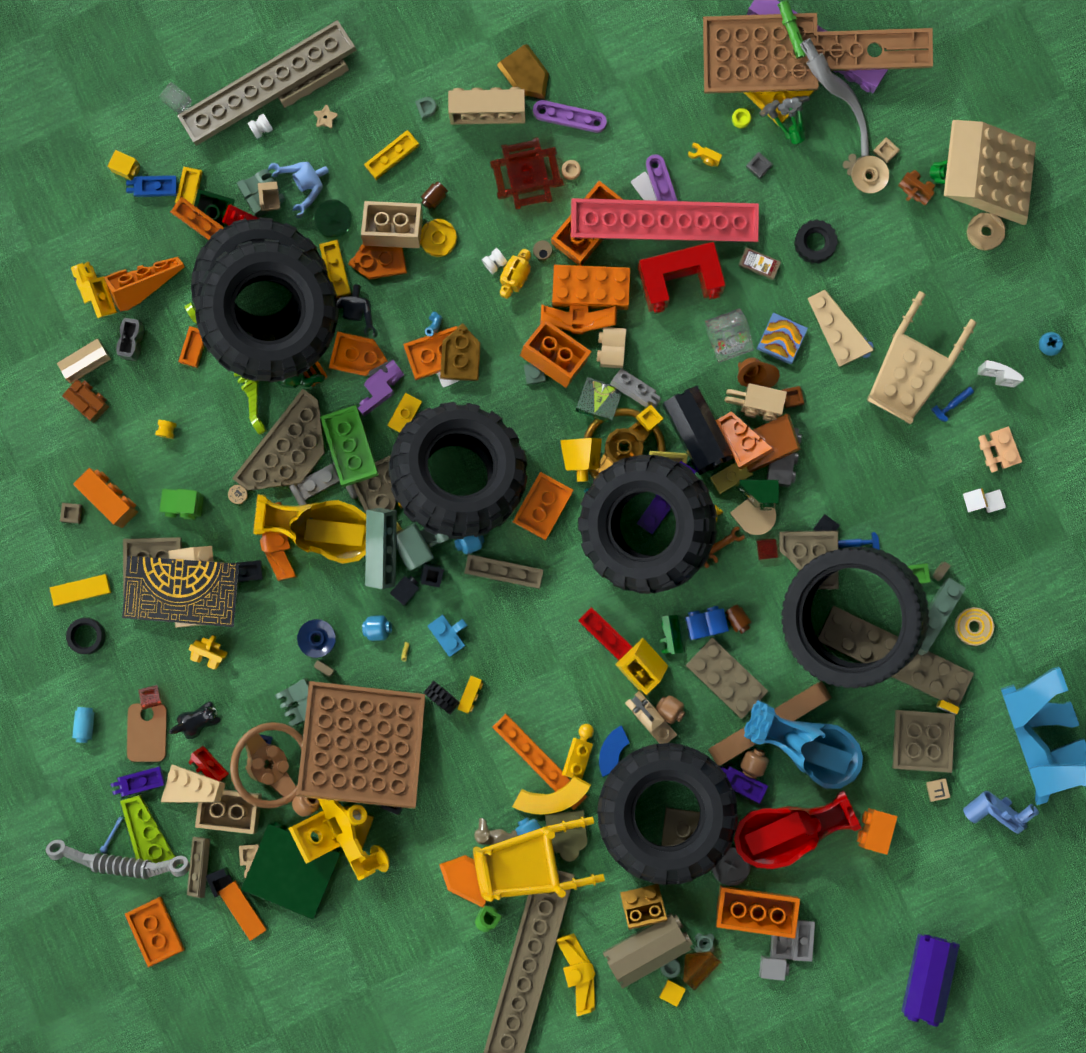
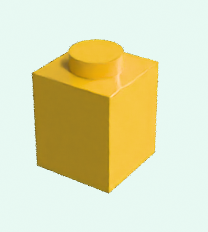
M115 150L107 166L111 172L129 180H133V177H136L140 170V164L135 158Z

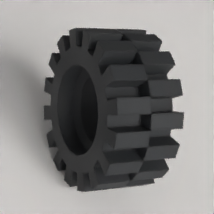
M432 681L423 692L450 715L460 704L454 696L435 681Z

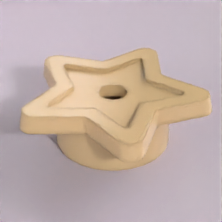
M325 105L322 111H314V115L318 118L317 127H333V120L338 114L330 112L328 105Z

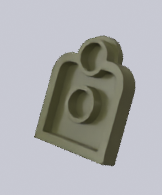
M584 810L545 815L546 826L559 824L562 821L578 820L582 816L584 818ZM586 826L585 828L569 829L565 833L563 831L555 832V837L552 839L554 852L560 853L561 858L565 861H574L579 855V850L584 849L587 845Z

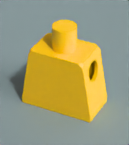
M602 438L560 440L565 469L567 471H577V482L588 481V470H597L599 468Z

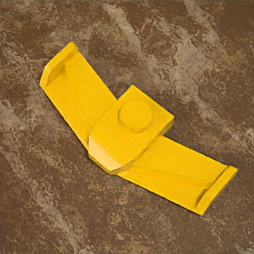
M574 933L556 939V942L569 963V966L563 967L568 988L576 986V1016L591 1013L595 1010V971L593 964L590 963Z

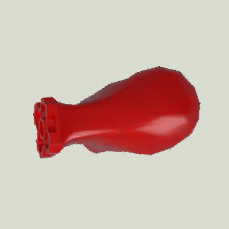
M843 790L838 792L837 797L825 806L813 808L785 806L749 812L738 822L734 841L737 853L745 862L757 868L775 869L790 866L804 854L814 850L823 838L835 831L842 829L857 831L862 827Z

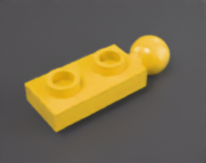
M590 724L580 726L578 731L580 739L573 738L562 775L570 778L574 775L580 779L583 778L593 746L592 743L587 742L594 734V729Z

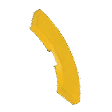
M574 775L564 787L554 793L538 794L521 789L512 807L531 814L557 813L577 803L587 793L591 784Z

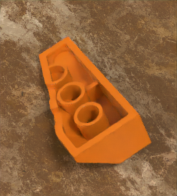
M178 257L157 261L151 267L141 265L137 266L138 270L127 272L126 269L120 270L104 278L114 304L121 312L130 310L133 306L141 303L185 266Z

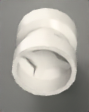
M264 113L258 116L256 122L251 120L247 123L257 139L262 137L263 132L269 133L273 130Z
M497 248L491 252L490 256H485L481 259L491 274L497 272L500 266L507 264L506 258Z

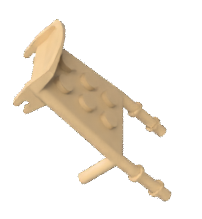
M921 291L918 292L915 299H912L911 307L907 314L902 317L904 319L896 333L892 335L893 340L870 395L867 398L869 403L877 405L908 424L913 422V418L953 366L961 350L964 351L963 347L970 334L974 333L973 329L977 324L976 321L970 319L967 326L963 327L964 331L957 343L953 345L955 347L948 358L905 335L904 333L910 322L913 323L912 319L919 306L923 305L922 301L926 294Z

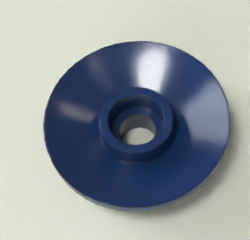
M320 619L307 621L301 626L297 634V643L300 650L305 655L313 658H320L330 653L336 641V635L332 626ZM316 635L321 637L319 642L314 641Z

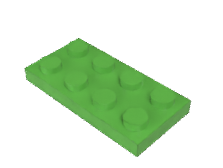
M357 405L321 416V422L342 488L378 476L379 474Z

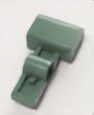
M413 523L396 532V549L407 569L412 570L433 559L434 556L430 547L448 540L449 536L443 534L434 535L425 531V528L419 530L416 523Z

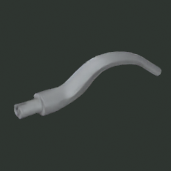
M811 38L800 43V46L809 59L806 64L810 71L831 94L842 98L852 108L861 132V157L869 156L866 121L854 91L844 80L831 72L823 53L819 54Z

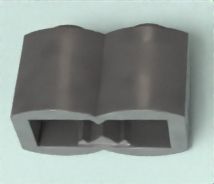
M124 318L120 326L121 337L116 346L117 355L125 360L137 361L141 351L140 342L144 336V326L139 320Z

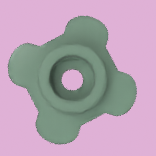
M696 934V952L712 953L714 951L713 934Z

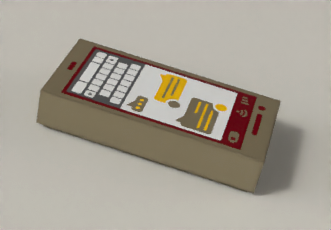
M746 247L738 266L774 280L781 262Z

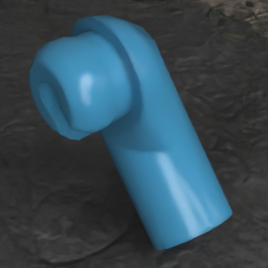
M433 312L429 316V320L433 323L425 329L427 336L434 335L440 328L442 316L438 315L437 312Z

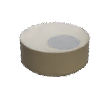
M544 240L538 241L533 247L534 256L538 260L550 258L552 254L550 243Z

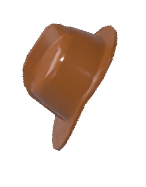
M754 357L738 363L739 373L737 379L742 386L747 387L750 383L771 388L779 380V370L772 364L764 363Z

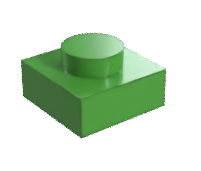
M928 563L907 566L917 576L919 583L931 582Z

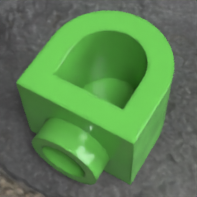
M484 906L475 919L476 927L482 932H489L498 924L501 915L498 914L495 908Z

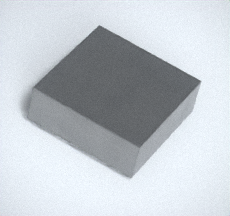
M758 152L746 165V168L758 179H761L773 164Z

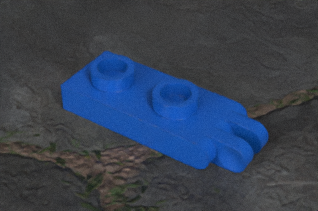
M136 176L134 180L126 181L127 186H134V188H126V193H134L135 197L177 196V176Z

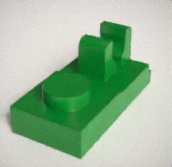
M678 615L663 616L662 629L666 638L660 639V643H667V649L661 650L663 654L683 653Z

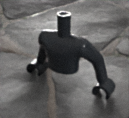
M354 284L352 296L340 297L337 300V307L339 309L343 308L342 318L347 320L362 321L364 314L366 322L364 333L368 337L369 332L373 330V337L375 338L378 336V331L373 327L371 303L368 299L359 297L361 286Z

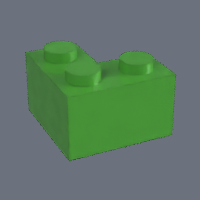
M162 489L159 511L169 518H176V515H180V517L186 520H195V517L201 518L204 495L194 490Z

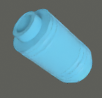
M77 707V711H75L72 738H75L78 743H88V740H92L95 714L93 708Z

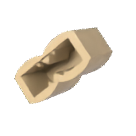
M604 327L603 332H599L598 343H602V349L597 352V362H600V367L623 369L626 329Z

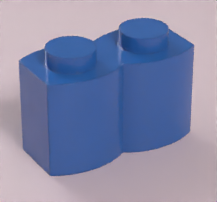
M718 606L707 608L705 613H700L699 610L689 612V616L685 617L690 641L729 631L724 609H719Z

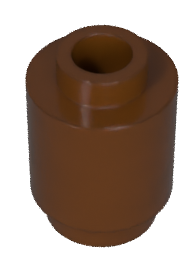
M438 181L435 184L432 183L421 196V204L428 210L431 208L435 210L445 199L448 190Z
M738 604L725 612L727 615L726 619L736 633L740 631L743 634L751 628L750 624L752 621Z

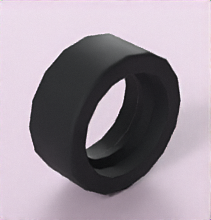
M80 618L69 625L66 631V640L68 646L73 651L79 654H93L102 648L105 642V631L98 621L91 618ZM83 625L92 626L97 633L95 643L87 648L79 646L75 640L76 630Z

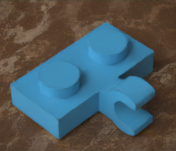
M441 615L428 625V628L449 657L466 646L457 634L468 626L463 619L454 626H451L445 616Z

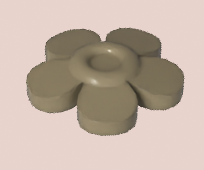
M851 154L848 157L849 161L843 162V167L848 169L847 174L851 176L854 164L862 157L857 159L855 154Z

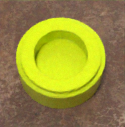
M744 108L735 110L732 115V123L737 128H745L751 121L750 112Z

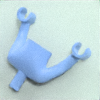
M300 162L284 167L271 163L268 167V170H276L272 173V177H277L278 174L296 172L292 176L299 190L303 192L307 189H312L303 203L296 204L293 207L292 211H300L296 218L303 216L304 210L314 202L322 190L323 185L319 177L329 173L326 166L315 171L309 162Z

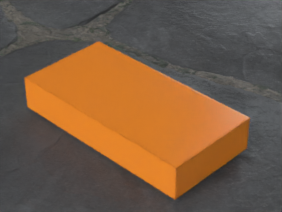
M189 326L178 361L181 364L198 368L205 346L198 328Z

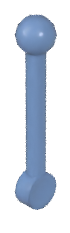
M120 816L107 841L100 848L101 853L107 852V847L122 823L123 817Z

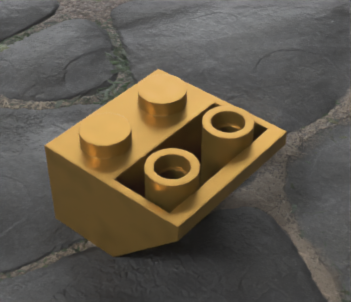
M659 884L620 892L629 930L667 921Z

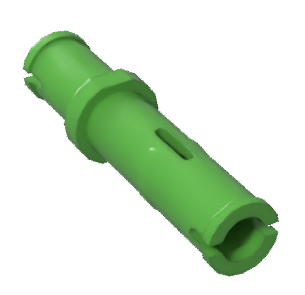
M789 0L782 1L777 6L783 18L782 24L787 29L796 59L805 57L806 54L800 46L803 40L796 23L797 17L793 15Z

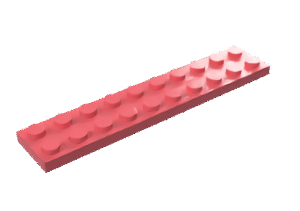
M571 199V238L758 242V203Z

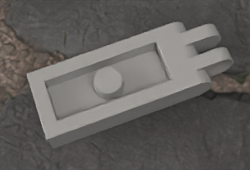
M620 368L610 385L645 407L652 405L656 408L661 401V397L656 394L655 389Z

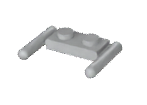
M330 464L309 475L301 484H293L289 487L299 506L306 505V499L340 482L335 464ZM353 484L346 486L351 498L356 499L358 495Z

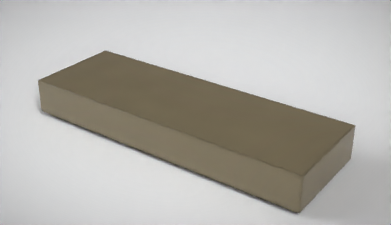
M192 838L187 887L188 896L205 898L210 848L209 838Z

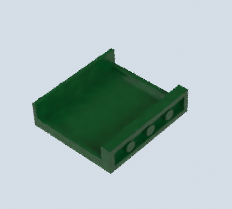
M278 821L269 823L241 890L313 920L319 911L318 908L342 852L337 847L306 864L290 831L285 828L286 825ZM311 836L314 842H318L319 838Z

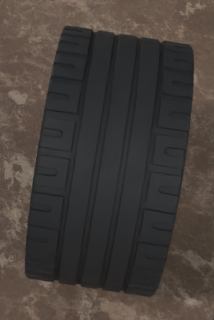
M849 547L822 554L811 560L810 563H807L797 573V576L793 578L792 583L788 587V592L784 596L785 601H783L781 613L783 619H781V622L783 624V633H785L784 638L788 643L787 646L804 670L809 671L813 677L816 676L818 680L825 681L827 684H833L836 687L843 686V688H864L881 683L907 666L923 645L922 642L925 640L928 630L929 608H927L928 601L926 600L925 591L922 589V584L919 583L917 576L913 574L914 572L904 562H901L899 558L894 557L890 553H885L883 550L868 547ZM857 568L876 574L892 588L898 598L902 612L901 631L894 647L880 660L869 663H852L842 660L831 654L821 644L815 634L811 618L815 594L829 576L841 569Z

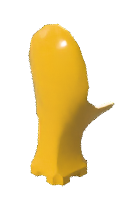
M258 494L254 534L261 535L271 531L283 533L290 537L302 550L308 553L321 554L329 560L342 564L359 561L366 555V513L356 506L340 500L287 506L273 503L265 495Z

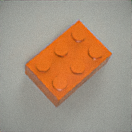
M544 319L524 344L520 356L567 388L586 364L592 351Z
M88 468L73 485L112 524L123 528L138 513L135 509L137 505L130 498L122 496L123 491L117 485L109 483L110 478L105 473L100 472L98 469Z

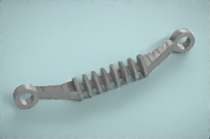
M54 840L46 847V853L50 859L70 858L82 865H86L95 873L127 875L128 877L134 876L135 878L148 879L171 871L173 876L180 877L188 873L190 869V864L184 856H177L168 861L153 863L151 860L129 859V857L122 858V856L115 857V855L108 856V854L101 855V853H95L94 855L85 854L66 846L62 840ZM60 848L57 852H53L54 849ZM184 864L181 868L175 869L177 865Z

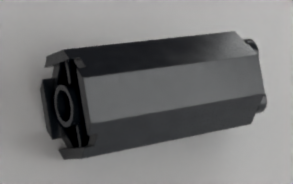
M698 386L689 388L684 393L674 395L663 402L662 406L699 476L708 471H713L720 467L721 463L724 464L733 459L732 452Z

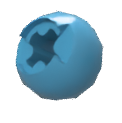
M1045 333L1039 340V349L1045 355H1057L1063 348V339L1057 333ZM1050 341L1054 342L1055 345L1052 347L1048 346L1047 343Z

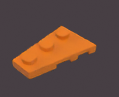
M732 411L715 420L740 469L747 467L774 451L772 447Z

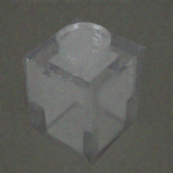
M172 82L167 85L159 96L164 104L178 114L189 109L192 100L189 95Z

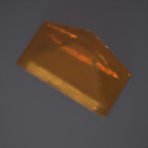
M711 952L686 954L683 981L693 990H696L721 961Z

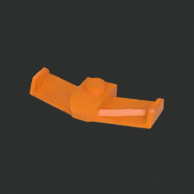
M541 304L540 323L545 319L557 328L570 331L572 334H584L586 331L616 325L617 306L589 312V306L570 305L569 312Z
M271 531L263 533L260 539L261 550L264 551L277 580L281 581L297 577L284 551L291 549L289 537L280 532Z

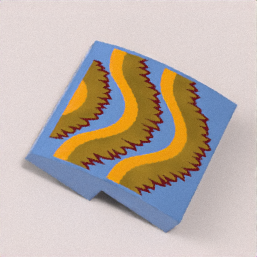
M773 313L757 350L792 364L808 328Z

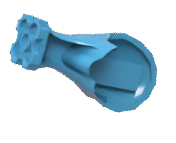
M758 700L753 705L751 719L744 728V737L751 739L753 743L759 745L764 743L776 745L793 760L801 772L807 774L820 786L841 789L854 781L862 770L863 755L860 745L849 732L840 726L791 721L779 717L774 708Z

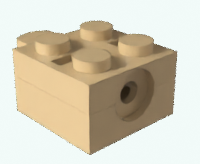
M749 383L745 392L728 389L726 394L732 397H725L724 401L742 406L741 412H744L745 416L755 418L757 415L763 417V420L773 421L782 415L787 392Z

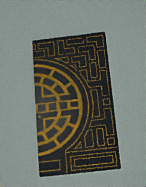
M127 556L122 618L234 627L239 564Z

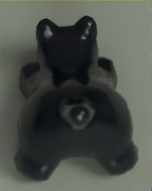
M209 701L194 712H183L178 715V725L172 727L169 733L177 734L182 732L185 738L194 739L198 737L203 728L217 725L221 719L216 717L217 710L213 708V703Z

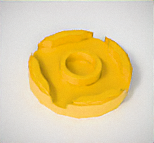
M434 219L424 224L421 230L420 243L426 253L431 256L442 257L453 251L456 246L457 235L451 223L443 219Z

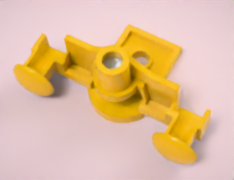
M318 799L323 811L288 828L306 864L341 846L358 881L375 873L376 869L381 872H386L389 869V857L382 847L378 845L371 846L370 855L368 856L366 851L363 852L356 838L355 831L367 819V812L361 805L343 807L335 800ZM312 832H315L318 835V842H314L312 840Z

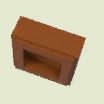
M801 386L781 390L787 392L784 403L785 409L804 405Z

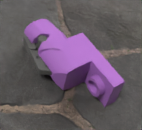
M389 360L369 371V378L364 385L373 397L365 398L360 402L361 406L358 407L364 417L394 395L390 385L394 386L404 376L394 360Z

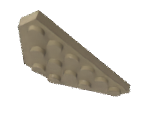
M302 389L232 479L248 491L301 484L325 455L319 401Z

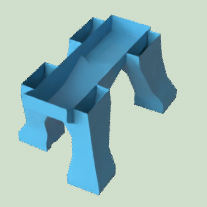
M1058 666L1050 669L1020 689L1016 690L1014 684L1001 688L1013 727L1036 788V805L1047 803L1052 793L1079 785L1086 787L1085 739L1073 741L1050 751L1047 744L1031 728L1046 725H1061L1070 728L1079 726L1070 701L1063 704L1049 702L1056 694L1069 691L1061 668Z

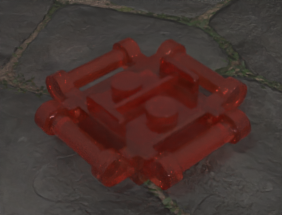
M538 137L532 138L533 140L508 146L507 144L501 145L504 158L490 162L497 184L498 199L513 196L516 210L527 205L545 201L547 203L552 202L550 188L564 185L556 160V148L552 147L541 150ZM534 148V149L528 150V151H523V152H518V153H514V154H509V153H511V152H516V151H521V150H525V149ZM543 157L549 158L553 176L552 180H548ZM505 165L511 189L506 190L500 168ZM544 189L545 194L519 199V194Z

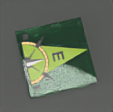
M587 377L575 411L612 423L622 392L610 384Z

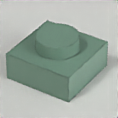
M532 364L524 365L527 385L546 382L544 372Z

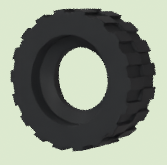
M810 220L806 224L804 223L798 230L794 242L795 250L799 254L798 256L811 264L827 261L833 255L838 244L835 229L823 220ZM812 233H819L825 238V246L819 251L811 250L807 245V238Z

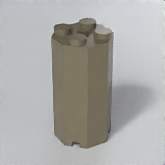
M670 913L666 915L667 921L649 925L603 951V955L607 957V963L618 983L620 982L622 989L691 950L690 946L693 943L686 932H681L680 928L683 925L677 915L672 916Z

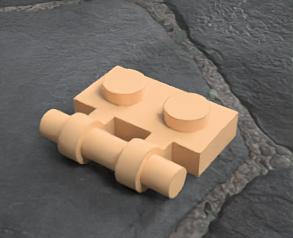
M1009 426L989 433L991 441H987L985 435L978 437L980 450L984 452L986 466H989L991 473L999 471L996 465L999 462L1002 469L1022 463ZM994 446L998 457H993L990 447Z

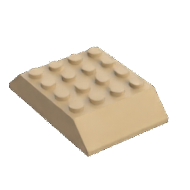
M953 120L944 196L1026 225L1036 143L985 122Z

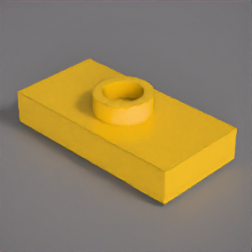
M405 392L387 426L400 433L406 423L414 419L423 402Z

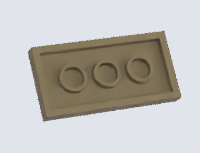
M713 638L685 665L741 719L768 692L762 684Z

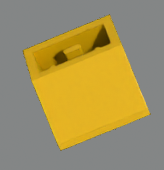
M644 638L615 664L630 682L645 695L660 683L668 668L667 663Z

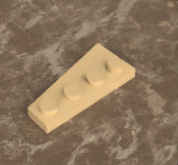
M826 290L808 298L839 367L874 351L873 347L866 341L865 337L857 330L852 321L844 314Z
M171 765L161 802L220 803L226 783L177 765Z

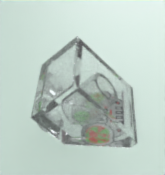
M740 308L704 321L718 363L754 350L748 321Z

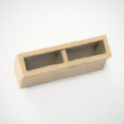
M96 339L59 361L57 365L65 379L71 384L111 359L101 341Z

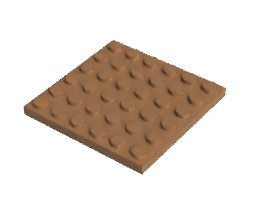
M309 681L296 796L415 809L425 694Z

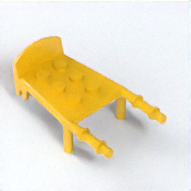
M582 816L578 820L568 822L562 821V823L545 826L484 848L474 847L473 855L476 874L483 899L492 902L493 899L500 900L502 897L552 892L563 898L566 895L565 890L573 888L577 890V887L591 884L596 886V883L604 882L603 874L595 876L591 874L590 877L577 880L572 878V881L559 883L552 839L555 837V832L563 831L565 833L569 829L585 828L587 825L594 824L593 816L587 818Z

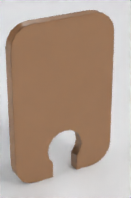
M132 704L128 708V759L134 762H159L164 760L166 757L167 708L163 704H152L153 718L145 721L141 717L143 704Z

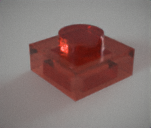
M776 539L756 541L758 560L778 558Z
M158 685L138 689L142 709L162 705Z

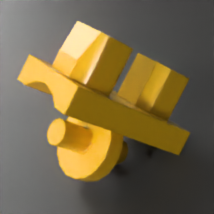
M214 635L210 639L204 637L201 641L196 639L189 647L191 651L190 660L200 663L203 656L209 658L207 666L214 670L227 657L228 652L220 649L221 644L216 643V636Z

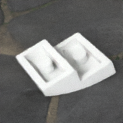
M986 360L978 367L977 375L996 377L995 385L1014 388L1023 382L1024 379L1021 374L1012 368L994 361Z

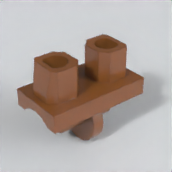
M913 170L911 173L907 172L898 184L908 194L906 201L909 202L913 198L917 202L919 201L926 205L934 195L936 186L930 181H927L925 184L919 181L921 175L916 170Z

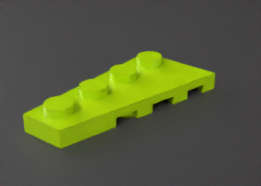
M141 795L120 801L136 859L151 860L153 863L173 859L175 855Z

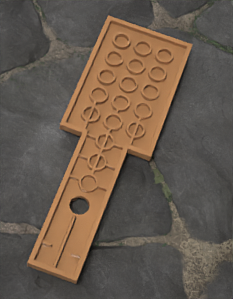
M817 13L793 14L797 17L796 23L802 40L805 41L811 38L819 54L823 53L831 71L933 67L932 28L817 32ZM781 14L703 17L704 94L818 90V80L806 64L809 60L807 56L796 59L787 29L782 24L783 18ZM876 43L882 48L880 56L871 57L868 54L867 48L870 44ZM884 49H886V50H899V51H884Z

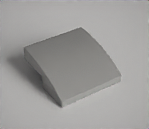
M797 920L795 939L772 935L770 957L812 962L815 922Z

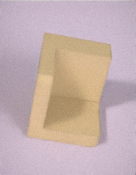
M277 182L258 183L261 211L279 210L280 202Z

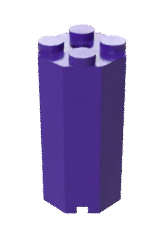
M918 933L901 1010L904 1016L908 1017V1020L919 1022L922 1019L927 1024L939 1027V1023H943L960 944L953 941L949 943L943 938Z

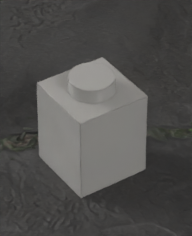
M761 956L759 976L764 979L785 981V976L789 975V964H786L787 961L782 958Z

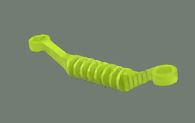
M190 302L184 307L193 322L197 324L196 309L193 303ZM234 373V377H239V376H240V375ZM241 376L237 382L239 384L245 383L241 389L245 391L249 398V419L256 432L261 435L266 432V428L258 417L259 381L248 380Z

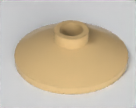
M862 157L852 168V181L864 193H877L888 183V167L878 157ZM867 173L871 174V179L866 178Z

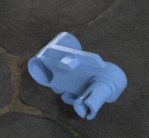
M984 791L963 809L965 816L975 824L986 815L991 814L996 820L1016 834H1020L1025 830L1027 822L1039 814L1038 809L1035 806L1033 807V804H1029L1022 812L1017 813L1009 807L1012 804L1009 798L1005 797L1000 800L989 791Z

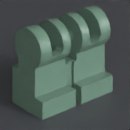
M268 169L261 170L254 176L237 182L242 195L248 202L254 215L258 218L269 212L261 211L258 183L275 182L274 178H269L271 173ZM279 194V202L282 204L285 201V197L283 194Z
M308 678L298 681L296 684L275 695L277 700L287 697V701L280 705L281 709L291 707L293 703L298 702V707H292L288 712L284 713L285 717L293 714L296 715L295 719L288 722L291 727L305 721L309 687Z

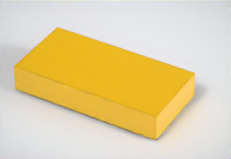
M183 167L175 203L182 196L193 204L195 192L200 187L202 170Z

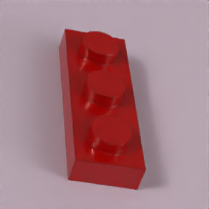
M592 607L578 620L618 660L632 648Z

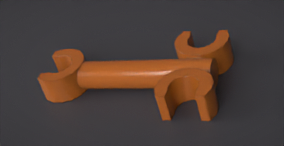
M733 528L730 535L712 546L709 558L717 563L718 559L715 555H712L713 553L733 541H742L745 538L744 535L741 537L735 536V531L740 528ZM706 561V563L704 564V566H705L706 568H709V565H708V563H707V561Z

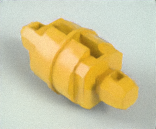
M522 249L518 257L513 255L508 260L506 266H504L500 276L502 284L500 290L501 297L508 299L513 291L519 292L525 281H527L531 269L529 264L531 253L529 250Z

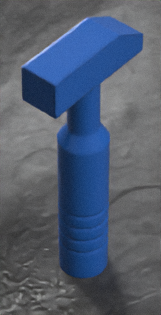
M969 386L951 400L944 409L940 410L936 405L931 411L940 421L947 422L948 418L945 416V413L963 402L974 393V390Z
M871 532V540H838V548L860 547L872 544V548L880 550L879 537L875 532Z

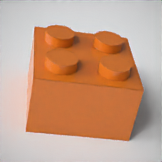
M868 808V811H864L862 817L863 829L858 832V846L887 855L898 816Z

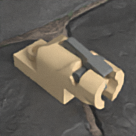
M640 691L634 694L635 697L632 700L629 699L625 702L659 744L668 743L677 735Z

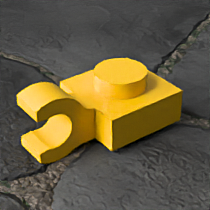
M698 143L692 144V147L697 152L692 153L689 151L688 157L692 159L701 157L706 165L718 167L722 154L707 147L703 148Z

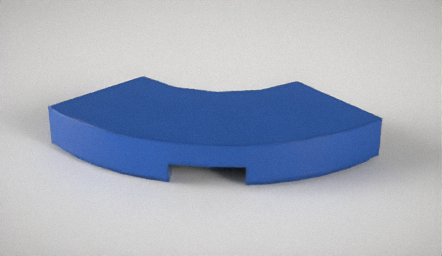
M622 725L614 729L606 737L601 747L599 767L602 777L610 774L619 763V755L622 749L630 743Z

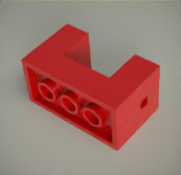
M714 242L639 260L638 271L649 312L660 313L665 311V308H668L670 299L665 281L698 274L704 298L709 297L710 300L719 298L720 294L724 291L725 282Z

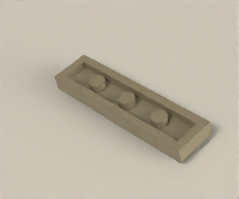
M342 59L278 98L284 108L293 105L302 97L310 95L319 87H323L331 80L342 76L349 69Z
M468 554L464 574L540 589L543 570Z

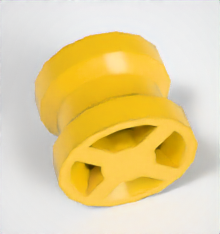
M158 420L157 424L159 427L155 435L174 439L173 431L177 424Z

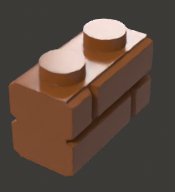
M77 379L65 391L62 397L88 420L95 423L109 408L105 403L107 399L99 392L97 394L91 391L93 387L87 381L81 382Z

